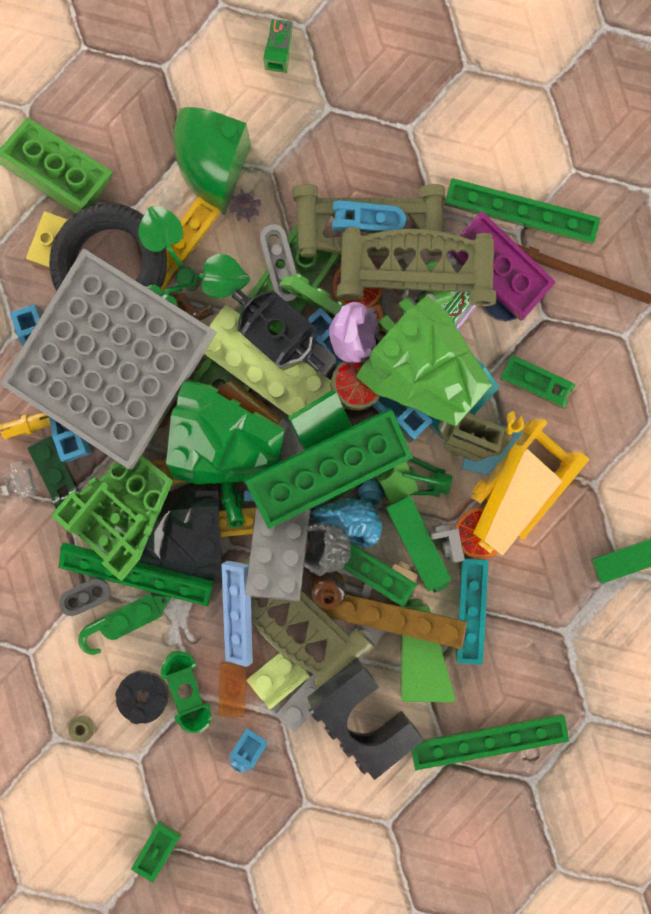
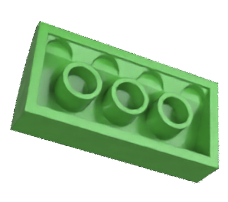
M28 117L0 147L1 166L74 213L93 206L113 175L112 171Z

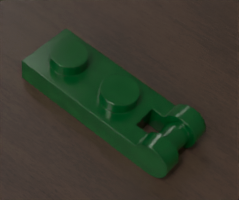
M52 436L27 447L56 509L73 491L80 492L66 462L60 461ZM67 487L69 493L62 496L60 490Z

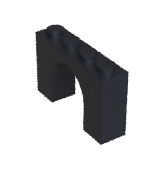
M355 658L307 697L311 706L308 710L317 722L322 720L326 725L324 727L325 731L333 740L338 738L343 752L348 757L353 755L359 770L364 775L368 772L376 780L424 740L403 711H400L382 727L370 733H357L347 727L349 715L355 706L379 688L371 673L358 658Z

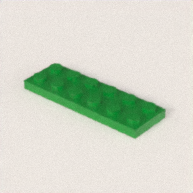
M389 408L244 479L267 528L270 529L412 459L413 456L393 410Z

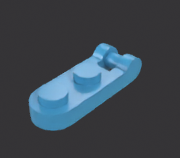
M341 200L333 202L335 219L332 220V229L335 231H344L345 228L355 227L359 228L360 232L378 233L403 229L406 223V215L399 207ZM347 212L353 213V220L346 219Z

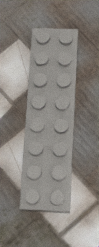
M270 402V409L283 418L279 423V426L285 429L281 462L303 451V448L287 418L289 416ZM258 507L256 508L246 596L300 602L310 509L268 529Z

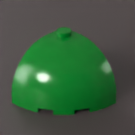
M181 108L175 121L173 141L176 161L181 175L197 198H202L205 202L218 208L221 214L225 215L251 147L247 123L203 108Z

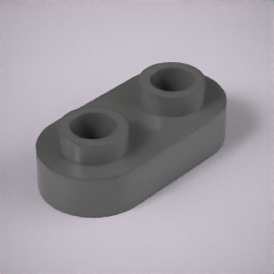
M99 578L83 583L64 592L59 599V607L68 616H76L109 599L111 594L110 585L107 581ZM95 587H100L102 589V594L100 596H97L94 593ZM72 597L78 600L76 607L71 604Z

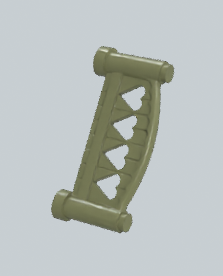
M301 184L292 188V198L296 202L298 246L302 257H314L317 255L318 250L342 255V238L335 236L326 238L323 235V230L331 216L335 219L333 202L339 200L399 207L403 210L406 218L407 216L410 217L417 229L444 232L442 200L445 199V187L441 184H429L420 187L419 198H319L316 185ZM347 212L346 219L353 220V213ZM372 247L367 250V255L369 258H383L389 256V251L386 248L377 250ZM396 249L393 254L398 256L414 252V250L407 249L404 252L402 249ZM434 250L431 253L428 251L430 256L442 255L438 250Z
M345 228L342 234L341 281L337 285V298L350 301L363 299L364 288L469 292V303L471 305L496 304V291L493 290L494 239H492V234L479 233L476 235L475 240H470L458 235L426 229H398L362 236L359 228ZM373 247L377 250L386 248L389 251V256L379 270L375 268L367 255L369 248ZM396 249H402L404 252L407 249H412L416 254L405 271H403L393 254ZM422 250H428L430 253L438 250L442 254V258L432 272L428 270L420 257ZM449 251H454L457 254L464 251L468 254V260L458 274L446 257V253Z
M250 556L242 564L249 565ZM302 590L300 602L269 598L267 606L260 607L257 600L251 598V623L279 653L301 668L313 673L316 676L314 684L317 688L321 687L355 658L360 659L364 653L369 654L375 647L372 640L358 628L348 635ZM290 603L285 625H279L276 622V618L269 616L268 611L270 607ZM309 621L306 640L304 643L299 644L296 642L295 636L288 634L287 628L292 624ZM328 639L325 659L322 662H317L314 659V654H309L306 651V646L309 643Z

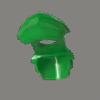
M173 651L162 663L161 678L162 680L167 679L178 712L174 716L175 721L182 730L188 733H201L210 725L212 714L210 712V704H203L192 672V669L197 664L190 654L182 651ZM184 683L192 687V694L186 699L180 698L177 693L178 687Z

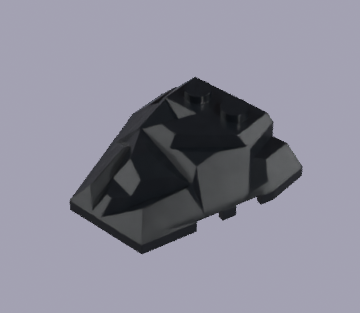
M189 483L168 492L138 562L214 581V584L222 583V563L225 562V557H222L220 483Z

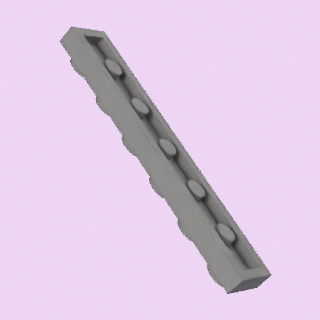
M356 624L349 631L348 635L358 628L375 644L386 631ZM313 673L275 714L294 733L311 715L308 710L311 706L307 697L318 689L314 684L316 676Z

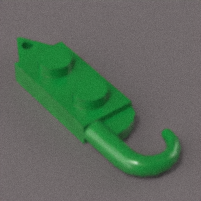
M150 593L86 625L78 635L79 647L89 655L101 653L100 648L91 649L87 645L88 636L100 630L107 639L116 640L162 617V612L172 597ZM163 598L167 599L166 603L163 602Z

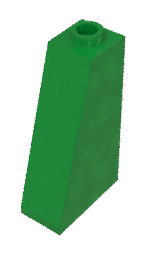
M406 496L393 504L385 506L384 509L425 589L428 592L433 590L434 593H437L448 587L446 583L451 581V578L412 497Z

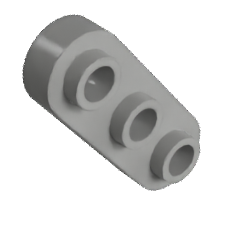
M271 224L264 227L261 231V245L274 291L287 303H291L298 297L291 293H283V288L279 285L284 276H295L297 274L284 229L279 225ZM276 236L279 240L277 243L272 244L269 242L270 237ZM278 261L285 262L286 265L283 269L276 267Z

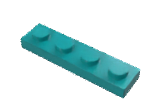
M464 558L465 561H461L458 619L468 622L463 648H456V663L483 665L489 560Z

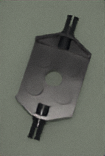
M239 289L235 292L242 299L235 293L232 294V298L241 304L243 308L239 317L238 331L280 369L284 371L299 364L307 363L319 373L321 369L314 362L322 369L324 368L325 364L313 353L318 329L274 290L262 292L254 298L246 296ZM281 322L283 325L282 332L276 336L271 335L269 332L271 324Z

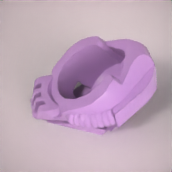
M352 302L342 306L340 312L335 315L329 327V336L334 353L343 361L366 362L367 358L370 357V353L376 347L375 335L379 333L380 328L377 326L379 321L376 319L377 314L374 313V307L367 309V307L359 302Z

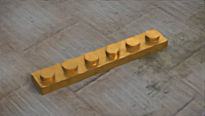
M347 593L345 600L340 606L333 609L321 608L330 618L459 649L463 648L468 622Z

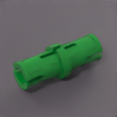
M220 483L223 492L222 505L226 508L229 527L238 528L243 526V523H245L241 508L243 500L238 492L237 483Z

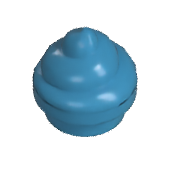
M371 478L359 488L358 496L372 505H378L381 503V498L384 497V490L375 479Z

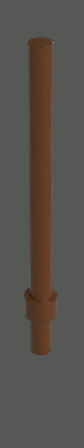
M518 245L536 263L646 304L651 303L650 293L539 253V249L529 246V248Z

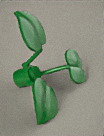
M151 206L146 210L138 231L142 245L152 252H160L167 248L180 268L176 274L177 286L167 288L164 292L157 285H149L146 288L178 307L176 299L168 295L169 293L182 291L183 288L187 291H195L202 282V290L205 294L213 298H224L236 293L237 289L241 290L249 283V275L234 258L226 254H216L207 259L204 264L205 274L201 273L198 275L192 268L185 267L171 247V245L179 243L183 238V227L180 220L171 211L160 206Z

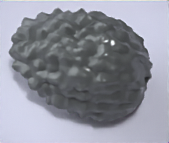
M318 522L317 524L310 525L308 527L310 533L307 536L311 546L306 549L304 567L318 576L344 568V564L351 557V539L346 534V531L337 527V525L333 526L328 523Z

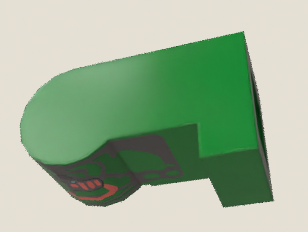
M277 19L271 20L269 37L263 58L265 70L287 73L293 22Z

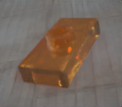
M230 662L220 663L218 716H245L246 666Z

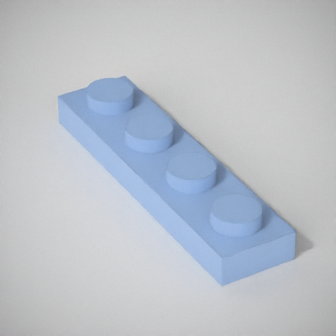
M226 561L222 563L225 661L247 667L253 663L251 596L245 595L249 565Z

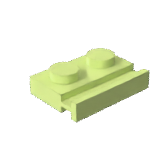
M278 652L249 676L246 681L262 701L267 704L268 708L272 709L308 679L310 674Z

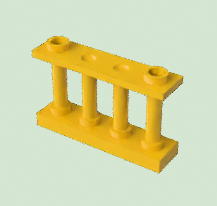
M539 418L531 419L525 424L522 429L523 434L514 444L527 449L531 442L536 439L560 460L561 466L554 474L562 482L520 533L518 538L522 540L525 539L590 460L581 452H565L542 431L548 422L545 419ZM511 448L485 480H480L472 490L474 493L470 497L473 501L480 504L484 499L488 501Z

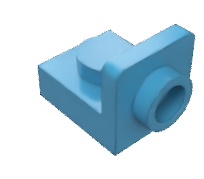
M246 728L227 757V760L231 762L230 767L239 773L244 771L249 773L269 742Z

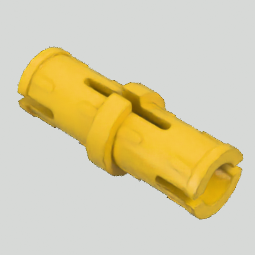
M43 412L31 416L27 414L22 415L21 419L0 424V430H4L0 433L4 440L24 433L30 435L35 430L51 426L50 419Z

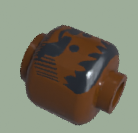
M326 572L322 576L317 574L314 576L311 594L314 603L324 609H333L343 603L346 597V584L339 572Z

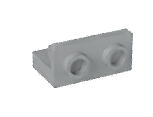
M448 523L432 526L433 531H429L431 539L444 537V540L440 541L443 556L448 557L454 563L465 561L459 530L451 527V524Z

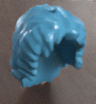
M353 497L321 506L319 509L314 510L311 516V520L316 523H328L342 528L351 539L350 542L363 548L367 546L373 547L377 540L380 539L383 530L378 510L373 508L370 502L363 499L356 500Z

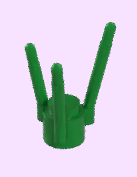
M414 456L409 460L435 473H431L429 477L403 472V477L428 483L427 488L431 489L418 490L410 495L439 497L440 494H449L452 485V475L445 474L444 469L436 468Z

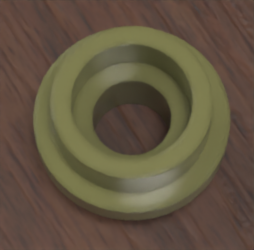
M84 715L75 717L69 724V735L77 742L88 741L95 732L93 720ZM82 725L85 728V733H79L77 726Z

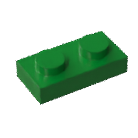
M158 821L131 870L153 883L179 840L181 833Z

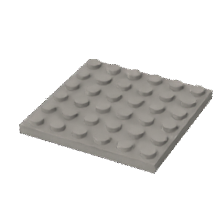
M83 248L0 384L126 468L133 469L178 397L182 383L189 379L217 332Z

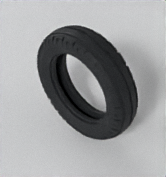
M114 203L93 205L82 209L70 217L57 233L51 247L49 260L52 283L57 292L76 261L81 247L91 236L103 230L118 229L133 235L141 249L142 264L135 281L145 287L157 285L162 288L167 272L166 248L160 252H152L142 245L138 231L144 215L139 211Z

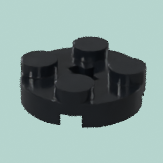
M145 670L134 671L121 681L116 690V704L120 713L131 723H150L161 716L166 708L169 698L168 686L164 679L162 680L161 676L154 672L151 673ZM140 690L142 693L147 692L149 694L146 698L147 703L139 702L136 699L138 696L137 691Z

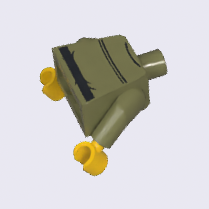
M515 412L508 413L506 416L508 426L505 429V427L468 413L456 427L440 421L439 432L441 438L445 440V450L451 452L454 456H462L478 462L489 456L500 455L513 438L512 433L523 429V417L520 416L515 421Z

